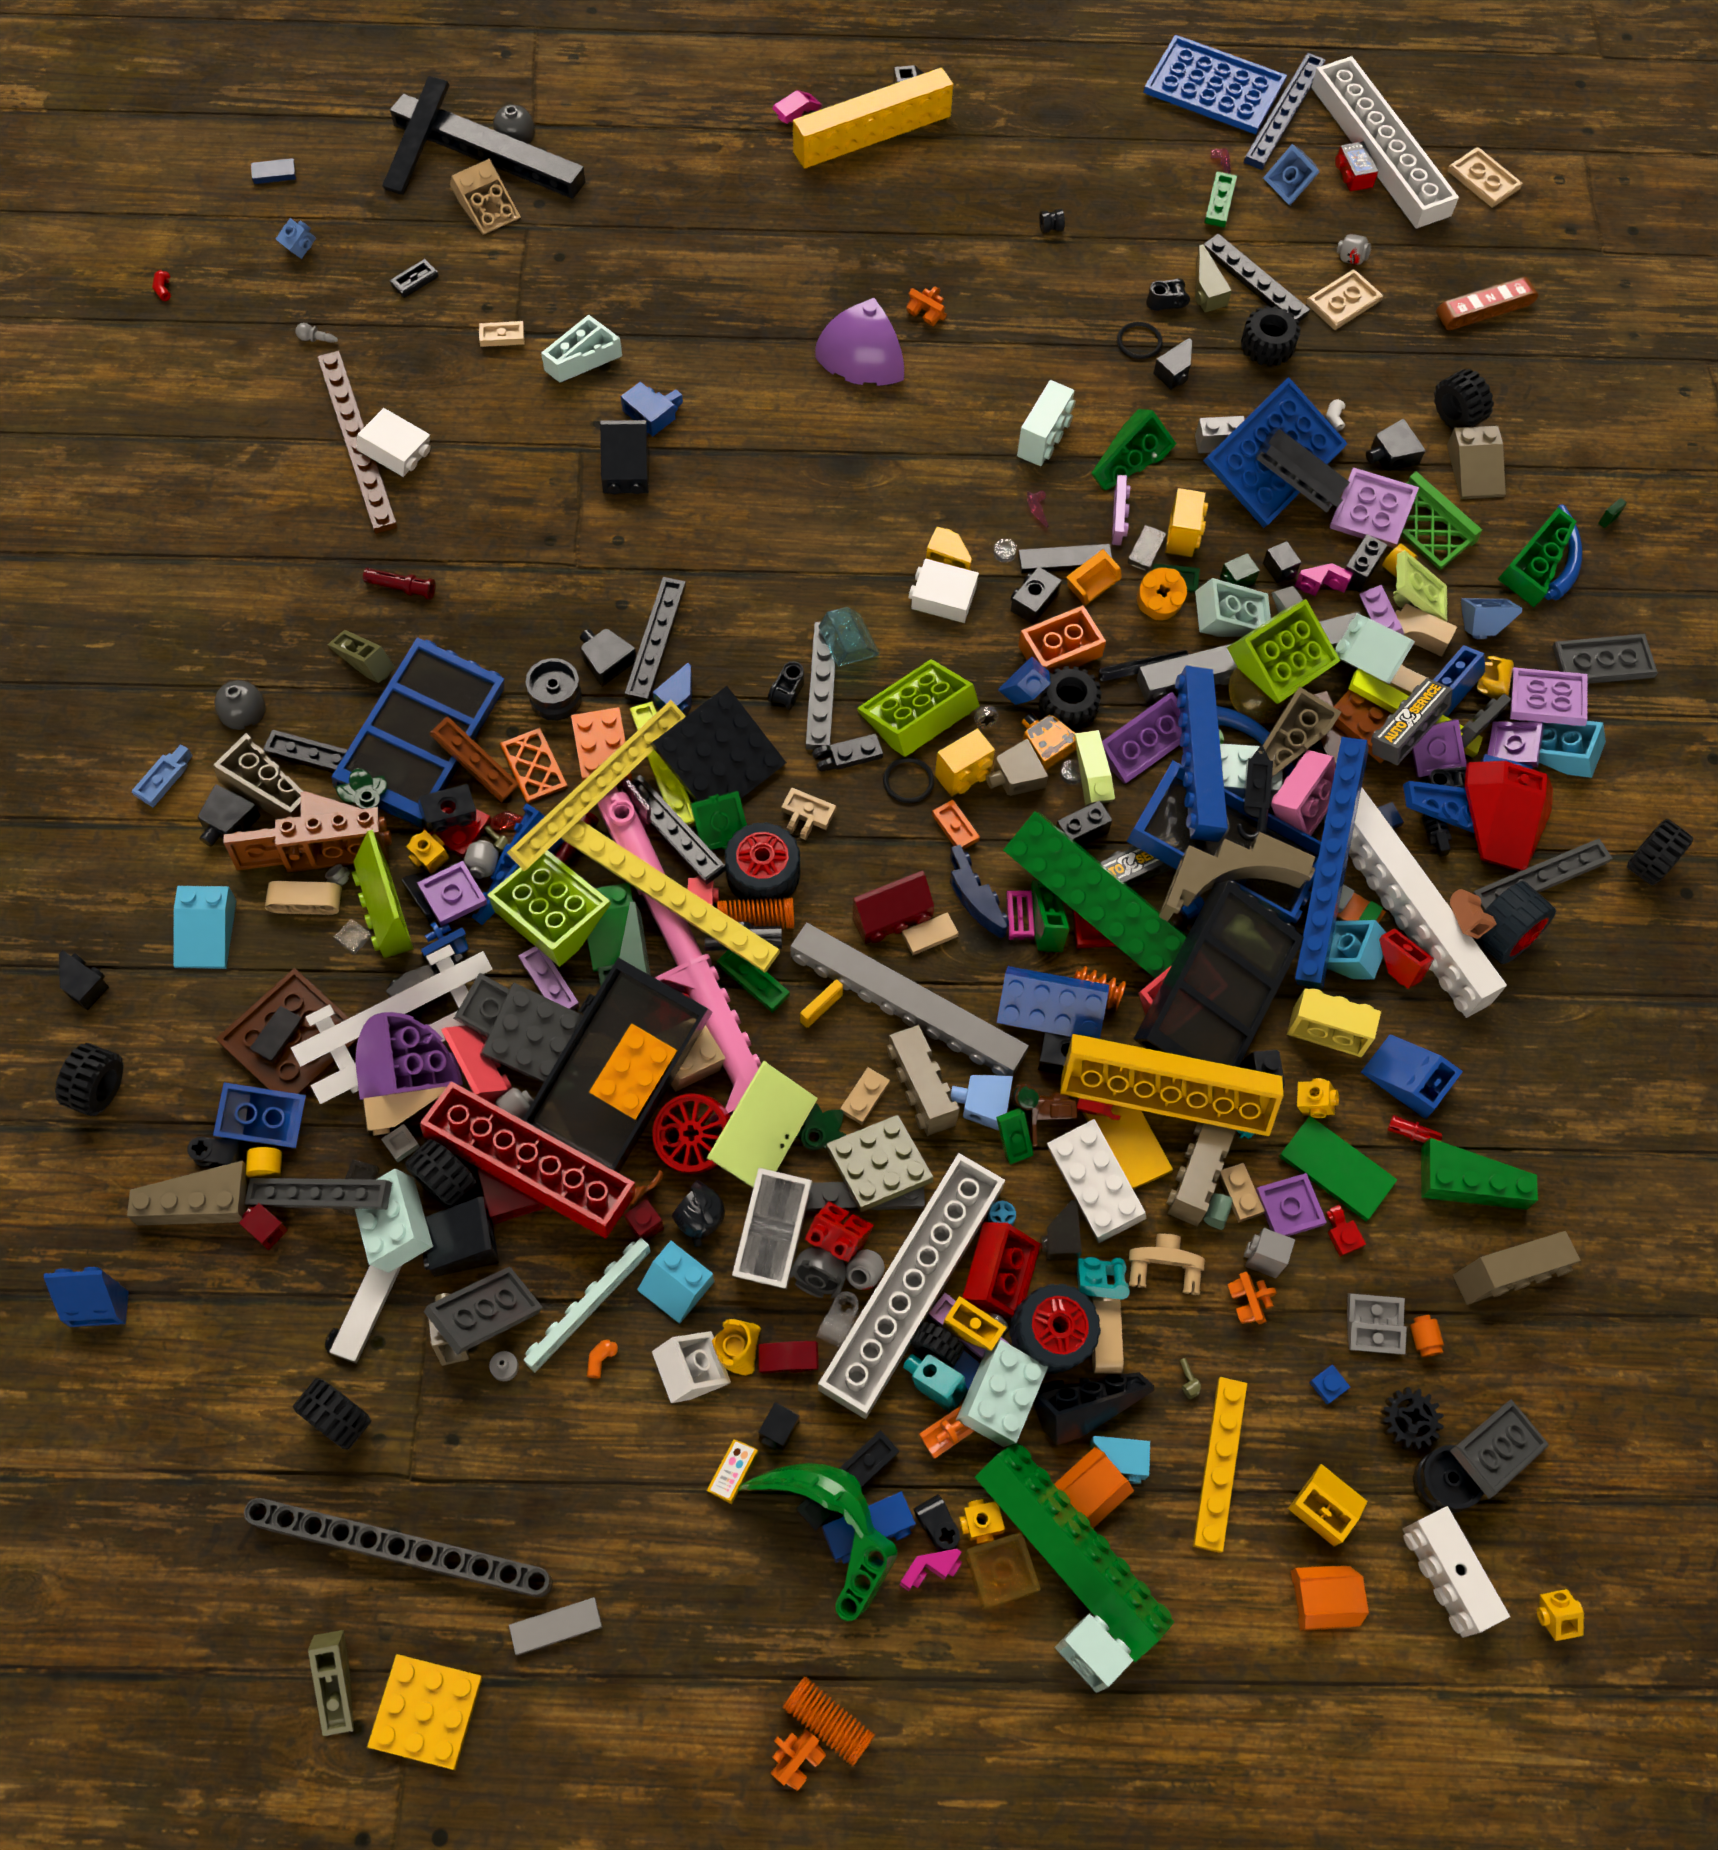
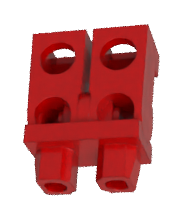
M828 1201L815 1216L805 1240L816 1247L818 1246L832 1253L838 1259L849 1262L858 1250L861 1251L864 1248L874 1225L854 1214L847 1220L850 1212Z

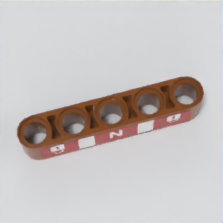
M1522 277L1448 300L1436 309V314L1447 330H1453L1529 306L1537 300L1539 294L1529 279Z

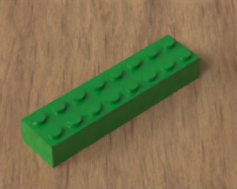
M1034 811L1003 851L1150 975L1157 978L1173 964L1187 935L1170 920L1166 921L1160 918L1158 910L1044 815Z
M1018 1443L1010 1445L997 1454L975 1476L976 1480L1094 1616H1099L1108 1625L1110 1635L1115 1640L1119 1638L1131 1650L1129 1656L1134 1662L1151 1649L1174 1624L1169 1610L1152 1597L1148 1586L1144 1582L1137 1580L1130 1572L1127 1562L1116 1556L1110 1549L1109 1542L1102 1535H1098L1090 1526L1088 1518L1072 1506L1068 1495L1064 1491L1057 1489L1051 1482L1047 1471L1035 1464L1031 1459L1030 1452L1024 1446Z

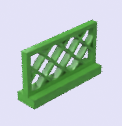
M1416 471L1409 477V481L1406 482V484L1419 487L1412 505L1414 507V515H1409L1407 521H1414V529H1403L1401 536L1435 567L1441 570L1468 546H1473L1478 542L1482 529ZM1418 507H1427L1431 510V516L1418 515ZM1418 521H1431L1430 530H1418ZM1434 521H1443L1447 525V530H1434ZM1430 535V544H1421L1417 540V536ZM1434 536H1447V545L1434 544ZM1451 536H1460L1465 542L1461 545H1451ZM1434 550H1447V557L1440 561L1434 556Z

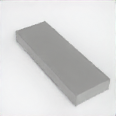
M595 1597L509 1625L516 1655L603 1628Z

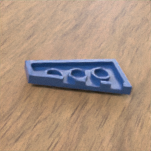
M1408 781L1403 784L1407 808L1475 833L1465 788Z

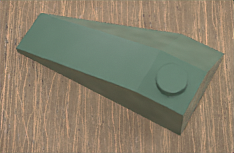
M630 902L619 958L651 976L641 912L635 902ZM623 977L612 994V998L621 1013L626 1016H631L648 1009L649 1000H652L654 997L650 992Z

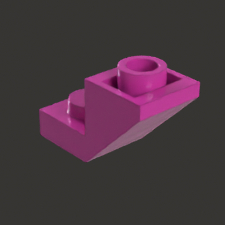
M796 90L776 103L772 109L778 114V119L788 124L793 122V119L801 117L804 111H819L822 104L810 93Z
M1333 563L1301 570L1295 587L1305 593L1316 596L1324 583L1332 589L1344 593L1353 573Z
M958 1549L917 1556L899 1585L907 1591H910L912 1586L918 1588L927 1575L923 1571L924 1567L945 1580L948 1574L953 1577L962 1564V1561L958 1559L962 1552Z

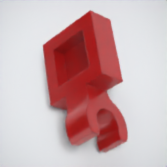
M1082 1098L1077 1099L1076 1108L1078 1112L1105 1116L1113 1121H1118L1121 1116L1114 1115L1111 1111V1108L1117 1105L1104 1104Z
M1340 1205L1332 1207L1329 1211L1325 1212L1334 1228L1327 1233L1340 1257L1366 1245L1354 1220L1346 1223L1345 1215Z

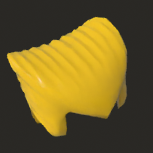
M1496 656L1487 657L1492 662H1485V673L1477 683L1478 692L1496 700L1503 694L1509 697L1510 682L1514 668L1513 661Z
M728 1319L723 1322L724 1329L712 1340L717 1358L727 1370L745 1376L752 1374L755 1370L756 1345L761 1328L754 1323Z

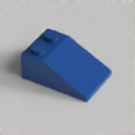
M224 1082L213 1136L296 1148L306 1095Z

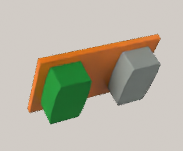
M1343 884L1337 917L1343 921L1376 920L1379 923L1386 913L1383 907L1373 901L1369 902Z

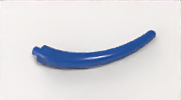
M1560 504L1558 506L1562 511H1564L1566 514L1572 517L1565 505ZM1576 524L1568 541L1567 563L1559 577L1549 584L1547 594L1544 596L1547 600H1559L1571 589L1579 575L1583 551Z
M1217 706L1218 725L1239 730L1251 736L1260 744H1264L1270 734L1267 729L1240 712ZM1293 762L1283 769L1286 776H1289L1294 770Z

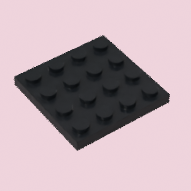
M728 686L724 687L651 743V746L695 802L708 799L709 796L716 794L720 796L735 791L739 792L741 799L787 763Z

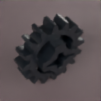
M1406 1387L1403 1390V1394L1399 1390L1395 1391L1393 1398L1388 1397L1385 1400L1389 1407H1383L1380 1411L1386 1415V1418L1380 1421L1381 1424L1388 1425L1389 1427L1384 1432L1385 1435L1393 1434L1395 1437L1392 1443L1396 1444L1402 1441V1447L1405 1450L1411 1444L1414 1451L1421 1449V1445L1425 1448L1432 1445L1431 1440L1436 1441L1440 1437L1435 1431H1440L1444 1427L1438 1423V1420L1444 1417L1443 1414L1436 1413L1435 1411L1439 1407V1403L1431 1404L1429 1401L1432 1395L1428 1394L1422 1397V1392L1419 1388L1413 1394L1410 1387ZM1409 1401L1406 1408L1397 1407L1399 1403ZM1418 1430L1427 1431L1423 1436L1415 1437Z

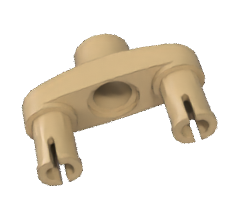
M1157 1234L1156 1247L1130 1249L1129 1261L1131 1262L1129 1286L1135 1287L1138 1283V1288H1146L1147 1264L1151 1262L1181 1266L1185 1269L1183 1293L1200 1295L1201 1271H1204L1205 1259L1199 1255L1180 1250V1236Z

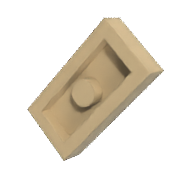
M523 321L479 324L480 346L525 344Z
M868 1067L840 1110L847 1117L863 1125L890 1084V1080Z
M1244 1163L1221 1171L1219 1179L1226 1195L1232 1197V1209L1237 1221L1241 1222L1262 1215L1265 1212Z

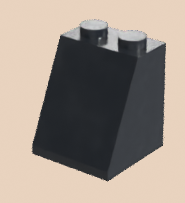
M646 420L600 421L601 482L603 494L649 493L650 449Z
M483 1196L425 1217L433 1247L423 1254L425 1269H429L434 1277L499 1263L493 1222Z

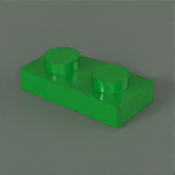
M1018 1108L997 1116L999 1132L1008 1163L1011 1165L1033 1156V1148L1023 1110Z

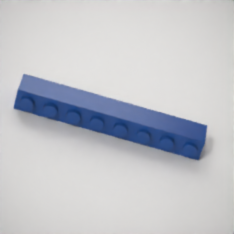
M1185 665L1181 675L1178 674L1176 677L1175 687L1179 693L1177 698V708H1180L1178 726L1182 730L1180 746L1183 747L1181 764L1185 768L1183 786L1186 787L1187 793L1185 796V807H1188L1186 826L1190 830L1191 839L1219 842L1228 829L1214 674L1213 669Z

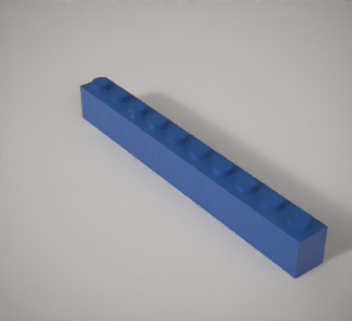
M1341 737L1303 934L1304 938L1295 976L1297 984L1301 986L1324 988L1369 751L1367 740Z

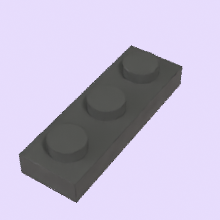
M1503 694L1498 700L1493 698L1484 710L1481 709L1472 719L1474 722L1469 720L1461 729V733H1463V747L1466 748L1503 712L1512 699L1506 694Z

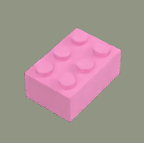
M1311 750L1306 751L1303 757L1298 760L1292 773L1286 777L1278 793L1272 798L1271 806L1275 817L1310 836L1312 835L1328 810L1336 768L1333 756Z

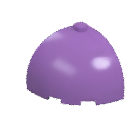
M875 298L852 306L840 313L825 327L819 336L815 348V358L831 374L837 373L845 377V381L863 385V382L877 383V386L904 380V361L898 338L888 317Z
M383 1012L373 1015L364 1024L356 1048V1073L360 1100L369 1097L447 1087L451 1081L458 1085H463L458 1063L452 1052L449 1053L446 1046L442 1043L441 1040L443 1038L429 1025H424L413 1019L414 1017L402 1013Z

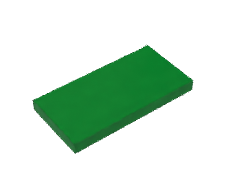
M1311 1116L1308 1117L1279 1155L1282 1160L1301 1174L1307 1173L1309 1180L1366 1222L1397 1181L1395 1177Z

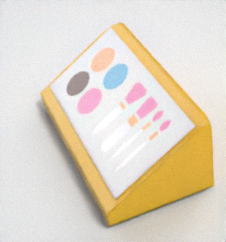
M734 1439L707 1492L732 1504L738 1493L739 1486L743 1484L759 1453L758 1450Z

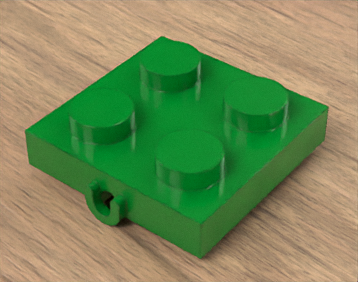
M738 791L720 796L716 794L709 796L708 799L689 803L697 835L710 850L720 847L727 849L726 845L729 839L733 837V834L747 825Z

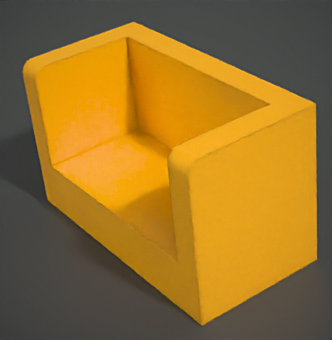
M1102 549L1066 578L1068 588L1086 606L1122 577L1121 568Z

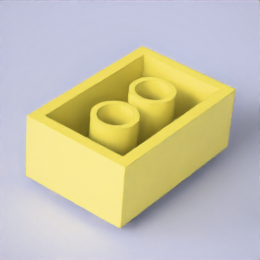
M1305 988L1293 1007L1287 1035L1362 1057L1375 1039L1381 1011L1367 1004L1359 1005L1349 1002L1348 999L1341 996L1333 997L1323 994L1318 989Z

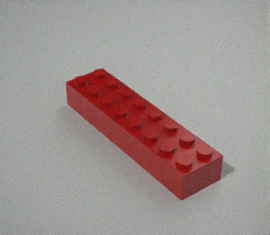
M452 1081L420 1122L423 1137L439 1142L453 1154L605 1239L635 1196L634 1181Z

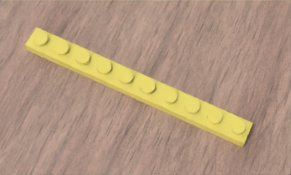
M670 700L506 853L523 871L527 870L654 750L651 743L684 719L686 716Z
M579 820L561 837L562 840L766 973L779 955L780 950L582 820Z

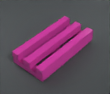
M1007 891L1009 940H1014V938L1034 940L1032 891ZM1013 897H1016L1018 931H1014ZM1022 897H1026L1028 931H1024Z

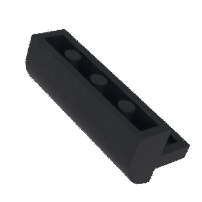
M1274 427L1256 454L1258 461L1324 511L1328 512L1332 505L1338 507L1343 501L1339 496L1350 482L1281 429Z

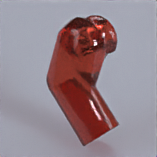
M504 811L495 815L491 819L490 825L494 830L501 831L515 826L516 823H521L523 816L511 811Z

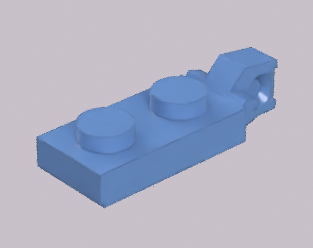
M180 744L173 754L162 755L134 787L132 794L151 807H154L186 770L187 763L193 756L189 749Z

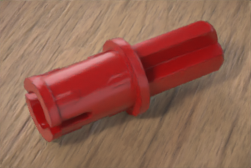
M1395 1115L1392 1116L1387 1129L1410 1138V1141L1417 1140L1426 1143L1429 1138L1438 1141L1442 1140L1441 1133L1420 1126L1419 1122L1413 1123Z

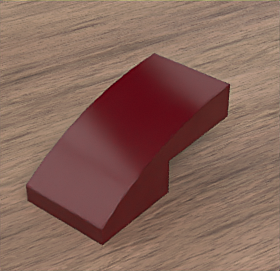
M817 1341L759 1344V1372L762 1374L819 1370Z

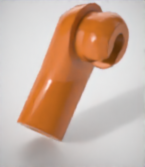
M608 1339L602 1340L590 1351L587 1369L588 1378H601L602 1361L607 1356L612 1357L617 1354L618 1345L615 1342H610Z

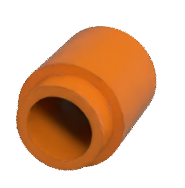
M1430 1315L1414 1318L1415 1323L1410 1324V1329L1416 1350L1420 1352L1421 1357L1425 1358L1442 1354L1444 1342L1437 1319H1431Z

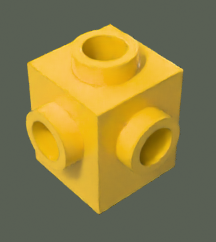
M426 830L414 835L406 846L410 852L408 858L418 868L422 865L431 875L449 859V856L442 847L445 845L444 842L435 833L431 836Z
M1315 1078L1310 1082H1298L1297 1107L1303 1116L1310 1115L1314 1118H1325L1326 1115H1335V1106L1339 1104L1338 1090L1334 1089L1330 1081Z
M984 1499L971 1501L968 1503V1507L964 1508L963 1516L959 1517L962 1534H968L969 1541L976 1540L977 1544L991 1542L994 1540V1535L1002 1534L1005 1530L1000 1507L995 1501L985 1503ZM977 1519H982L985 1524H979Z
M1567 1589L1540 1594V1607L1537 1608V1617L1540 1624L1547 1628L1555 1641L1583 1636L1584 1612L1578 1600L1575 1601Z

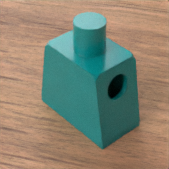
M911 1354L904 1363L903 1368L913 1374L912 1378L915 1387L949 1413L957 1408L968 1393L964 1376L930 1354L926 1355L923 1361L914 1354Z

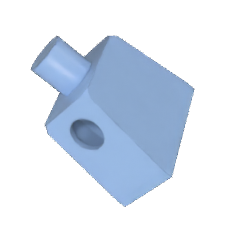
M971 1075L968 1089L952 1086V1102L956 1101L957 1103L965 1104L963 1112L965 1119L999 1131L996 1117L1007 1113L1013 1076Z

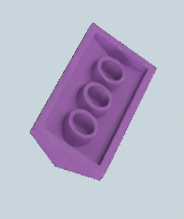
M1173 692L1167 694L1102 740L1109 768L1124 784L1180 745L1182 734L1181 727L1178 726L1180 708H1177V698Z

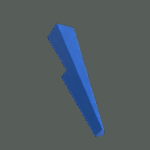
M527 803L523 808L525 815L521 823H516L514 827L515 836L510 845L506 844L497 862L495 871L490 877L493 882L488 893L520 868L506 852L545 817ZM560 838L548 851L553 853L564 840ZM483 892L487 904L480 907L477 914L473 913L472 918L481 925L495 913L487 892Z

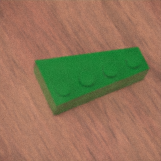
M1558 507L1500 575L1498 580L1531 606L1535 607L1547 594L1550 581L1555 575V569L1562 558L1563 550L1577 521Z
M1429 1138L1421 1147V1198L1528 1210L1538 1201L1536 1174L1433 1138Z

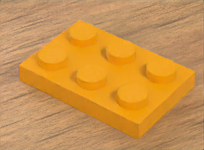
M631 1023L589 1093L636 1120L678 1051Z

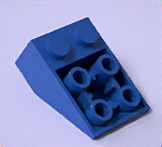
M1391 1034L1361 1071L1362 1074L1425 1120L1435 1110L1463 1072L1441 1055Z
M86 1267L84 1271L73 1272L71 1269H56L55 1273L44 1274V1280L59 1319L67 1326L126 1324L129 1291L111 1278L110 1275L102 1271L101 1268Z

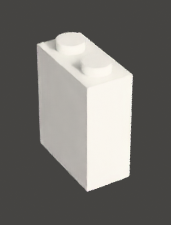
M385 408L357 434V450L402 477L409 470L413 471L418 461L422 457H426L431 449L429 445L430 434Z
M925 559L923 566L918 567L915 580H917L916 586L912 585L909 592V599H912L911 609L965 623L977 588L979 573Z

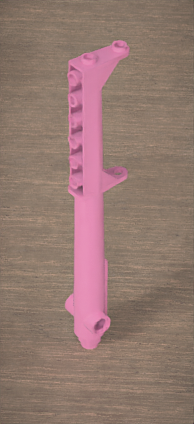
M615 786L597 803L599 812L612 840L665 874L628 794L619 792ZM636 888L638 894L643 895L677 964V967L655 978L677 991L688 994L689 998L713 1012L706 1026L725 1056L723 1067L733 1085V1090L725 1108L731 1117L761 1066V1062L757 1054H751L748 1048L752 1046L746 1032L741 1033L738 1027L741 1024L739 1016L735 1009L730 1010L727 1004L730 1002L725 988H719L717 983L720 980L715 967L711 966L709 954L702 955L688 922ZM717 1114L709 1118L710 1123L719 1120Z

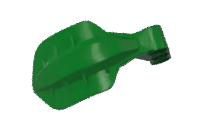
M804 1463L768 1471L739 1486L738 1491L743 1489L791 1491L811 1498L824 1508L843 1514L846 1523L852 1525L855 1530L845 1586L836 1601V1612L841 1619L853 1621L868 1609L896 1561L898 1554L895 1544L873 1527L866 1499L855 1476L832 1466ZM876 1551L883 1555L884 1561L878 1558ZM863 1575L868 1577L870 1585L864 1581ZM850 1599L855 1602L857 1608L851 1605Z

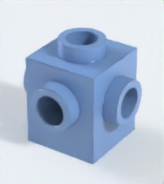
M290 218L283 226L276 240L302 259L316 237L309 232L311 228L300 220L297 223Z

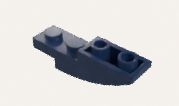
M961 844L951 847L950 860L955 870L951 871L950 884L956 896L980 925L1000 939L1004 938L1007 927H1009V921L1004 912L1001 913L998 907L1000 903L997 893L991 891L989 884L981 886L978 874H973L970 867L972 866L971 858L968 852L964 853Z

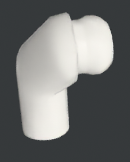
M1339 399L1333 400L1330 403L1326 413V418L1336 431H1340L1345 427V423L1339 416L1342 413V409H1345V403Z

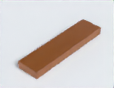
M448 716L430 732L429 735L501 803L519 786V783Z

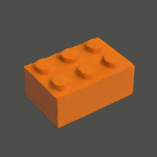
M1084 605L1021 630L1018 647L1026 660H1029L1031 657L1035 658L1049 673L1053 674L1057 668L1063 670L1064 666H1069V669H1073L1074 666L1079 667L1102 657L1106 640Z
M619 707L571 715L582 781L626 742ZM631 772L616 787L624 786L631 782Z

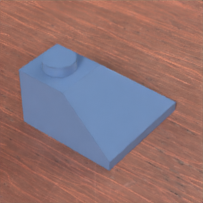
M1292 144L1263 179L1288 205H1291L1320 171L1301 149Z
M1461 598L1465 631L1473 635L1472 637L1475 639H1487V636H1496L1522 613V608L1508 599Z

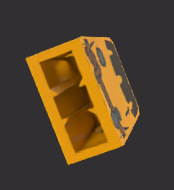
M1031 713L1023 719L1022 724L1027 728L1024 732L1023 741L1029 740L1045 771L1076 751L1075 732L1053 715H1048L1039 721Z

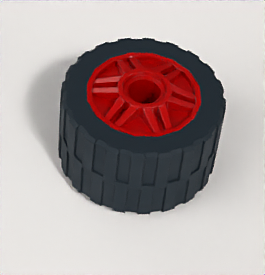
M767 822L746 825L741 830L735 832L727 843V849H725L728 886L732 889V893L739 897L741 901L744 899L747 902V899H749L750 905L752 899L754 900V905L756 899H758L760 906V899H763L764 904L767 898L769 906L770 898L772 903L774 898H776L777 904L779 898H781V901L783 898H788L793 894L800 880V850L795 838L791 836L789 831L781 828V826Z
M1525 881L1517 882L1500 894L1484 911V913L1493 916L1497 924L1479 939H1473L1500 964H1506L1519 956L1543 933L1554 918L1556 908Z
M1048 1284L1043 1288L1040 1287L1021 1301L1022 1303L1014 1310L1009 1330L1012 1340L1011 1344L1016 1349L1037 1360L1039 1364L1048 1366L1046 1373L1057 1374L1059 1372H1066L1090 1357L1094 1348L1097 1347L1101 1328L1096 1307L1091 1303L1087 1295L1081 1293L1073 1286Z

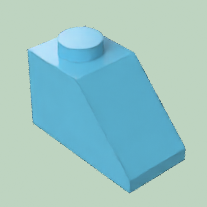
M1093 1436L1090 1440L1091 1449L1096 1446L1103 1451L1130 1484H1141V1480H1146L1149 1477L1150 1441Z

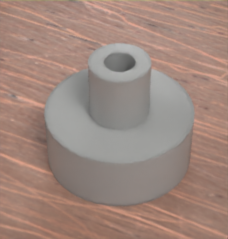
M501 1351L492 1357L489 1368L497 1380L509 1381L518 1373L519 1363L512 1353Z

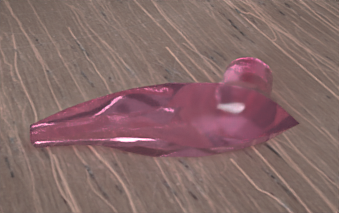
M1226 148L1211 149V158H1221L1224 173L1230 174L1231 166L1228 150Z
M1039 491L1035 494L1027 492L1028 504L1032 513L1048 528L1047 519L1039 501L1046 498L1045 492Z

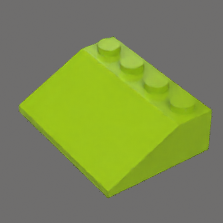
M1306 599L1286 608L1227 647L1238 669L1277 704L1295 693L1299 687L1302 688L1341 661Z
M930 659L859 706L857 710L892 749L906 757L969 715L980 705L973 683Z
M373 829L369 830L353 861L356 871L352 872L355 885L361 886L362 889L358 896L362 907H367L369 914L364 916L368 928H373L375 936L371 937L375 951L380 950L383 957L387 958L414 948L388 863Z
M548 850L527 870L523 871L521 867L518 868L487 894L494 912L559 967L579 951L611 905L610 900Z

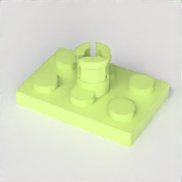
M1404 550L1398 553L1396 565L1397 590L1393 593L1396 604L1403 608L1405 603H1412L1422 611L1447 622V585L1407 551Z

